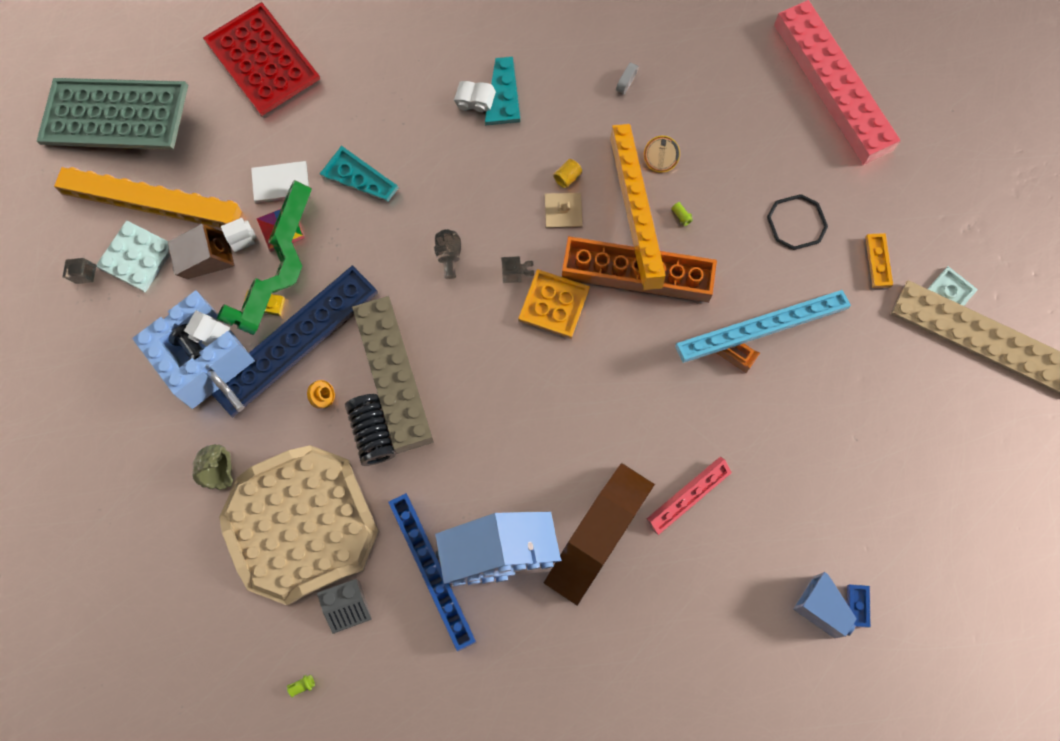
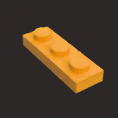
M886 233L867 234L865 240L872 288H891L893 286Z

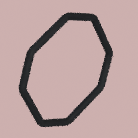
M802 194L777 200L767 217L775 240L793 250L819 244L828 229V224L820 204ZM802 198L816 205L824 228L818 240L793 246L779 239L771 216L779 203Z

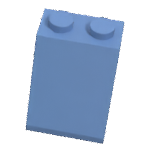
M826 572L814 576L793 610L833 638L850 636L856 627L854 625L856 621L855 615Z

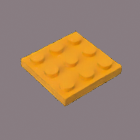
M537 269L518 321L572 339L590 286Z

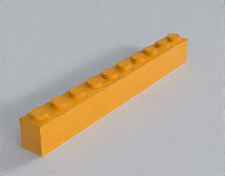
M630 124L612 125L610 142L643 290L662 289L666 275Z
M61 167L54 185L62 195L198 224L203 223L217 228H221V226L239 219L242 214L238 204L231 200L221 201L212 196L209 198L202 197L197 193L188 194L179 189L169 190L160 185L156 187L150 186L145 182L136 183L127 178L117 179L108 174H104V176L98 175L93 171L84 172L74 167Z

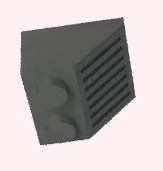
M357 579L317 593L323 614L332 634L372 620L360 581Z

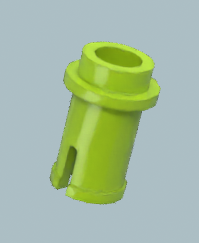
M681 202L672 206L671 210L678 217L681 225L687 226L693 221L692 214L685 210Z
M303 675L302 679L288 684L287 691L292 698L306 690L311 691L312 687H315L314 679L311 675Z

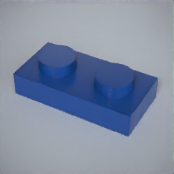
M847 585V604L856 617L854 625L856 627L870 628V586Z

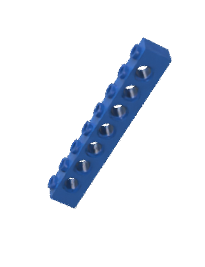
M407 493L389 501L392 512L457 652L477 643L450 584H444L441 565Z

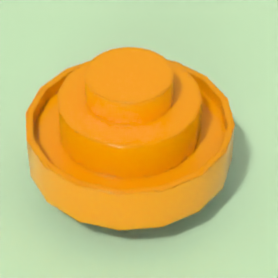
M318 380L309 385L307 398L313 407L323 409L332 405L335 392L329 382Z

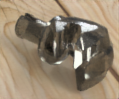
M444 229L435 235L434 251L438 261L444 264V278L454 279L456 278L454 262L460 260L461 239L456 231Z

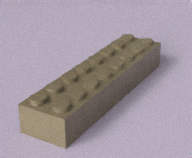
M386 296L353 306L356 322L396 454L434 443L390 297Z

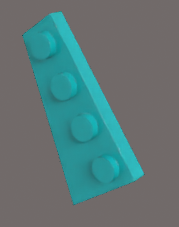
M513 56L495 58L491 84L496 93L491 109L486 112L485 126L520 122V111Z
M342 145L320 172L322 177L387 202L399 189L398 185Z

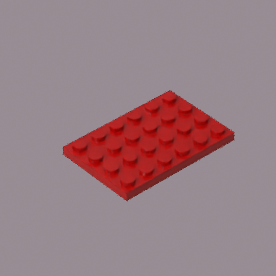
M262 2L203 37L205 43L261 117L320 80L319 74Z

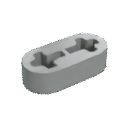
M629 63L617 84L616 91L622 94L626 93L637 74L638 65Z

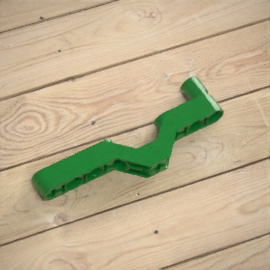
M294 180L288 190L268 241L269 244L273 245L280 260L276 275L263 281L255 278L249 288L241 311L223 304L217 316L218 321L230 326L235 324L237 329L254 335L259 327L271 294L291 287L297 282L302 264L292 240L312 188Z

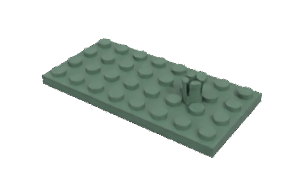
M53 78L36 142L40 145L174 150L188 84L185 81Z

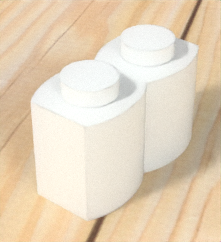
M460 81L454 102L461 110L489 111L496 91L493 85L489 83Z
M239 218L221 226L225 238L234 252L256 244L254 239L257 237L248 220L244 221L243 218Z
M195 310L184 331L189 334L188 338L197 343L202 340V344L208 346L226 331H229L231 327Z

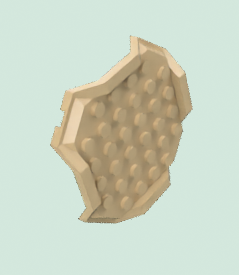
M311 445L285 451L251 466L239 475L219 516L224 540L236 571L246 589L287 606L303 596L342 578L363 572L371 549L380 532L361 492L350 461Z

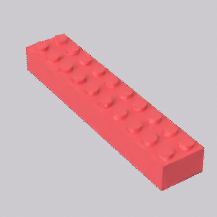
M807 0L778 13L774 24L776 30L862 164L865 165L893 152L900 143V138L810 1Z

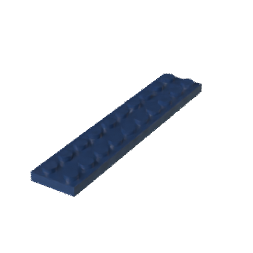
M352 265L251 350L249 354L255 361L226 384L245 408L354 314L353 306L368 302L378 291ZM220 389L212 393V396L232 418L239 413Z

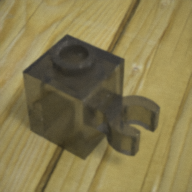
M520 256L501 257L503 283L521 282V274L534 276V270H527V267L533 266V261H526L524 264H521Z

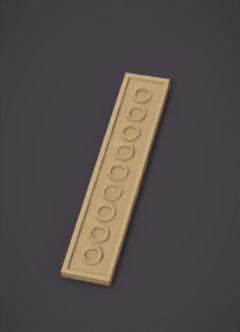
M906 281L891 315L1060 394L1059 350L914 282Z

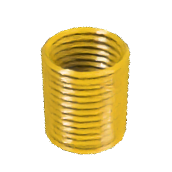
M568 159L553 174V177L561 187L568 188L582 174V168L575 160Z

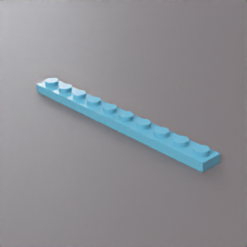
M843 290L678 342L675 348L682 362L685 363L847 310L851 304Z

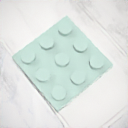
M126 220L96 267L146 292L170 256L168 241Z

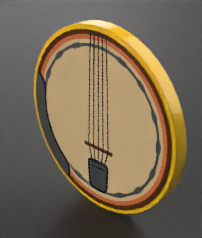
M668 136L652 138L644 149V160L647 166L656 172H667L673 169L680 158L678 144Z

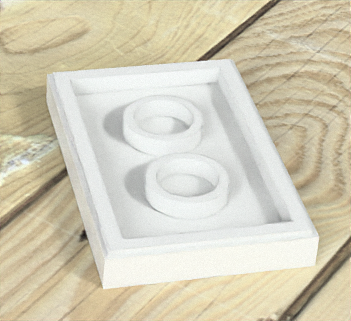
M306 161L251 168L255 204L285 200L294 180L309 187Z

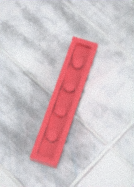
M719 457L646 518L656 534L659 535L732 473L726 460Z

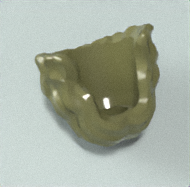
M219 444L206 446L198 451L193 461L192 471L193 480L196 484L201 485L202 488H216L218 490L226 489L227 486L231 487L233 479L231 477L230 452Z

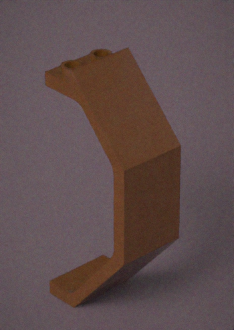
M621 463L560 554L561 561L554 564V567L543 583L578 606L655 484Z

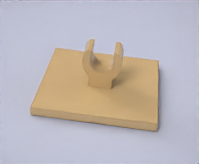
M581 193L545 194L546 228L582 227Z

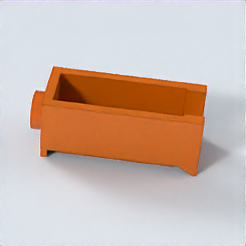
M744 343L734 347L746 354V359L729 348L716 352L745 373L748 372L760 355V352L753 350Z

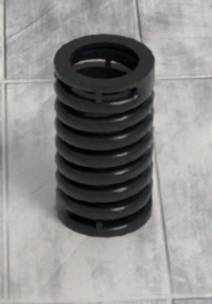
M377 394L361 395L345 403V409L349 415L350 427L352 428L356 448L359 450L358 455L362 466L376 465L388 461L396 455L394 447L391 446L392 440L389 438L390 434L387 431L388 427L385 424L384 413L380 410L382 406Z

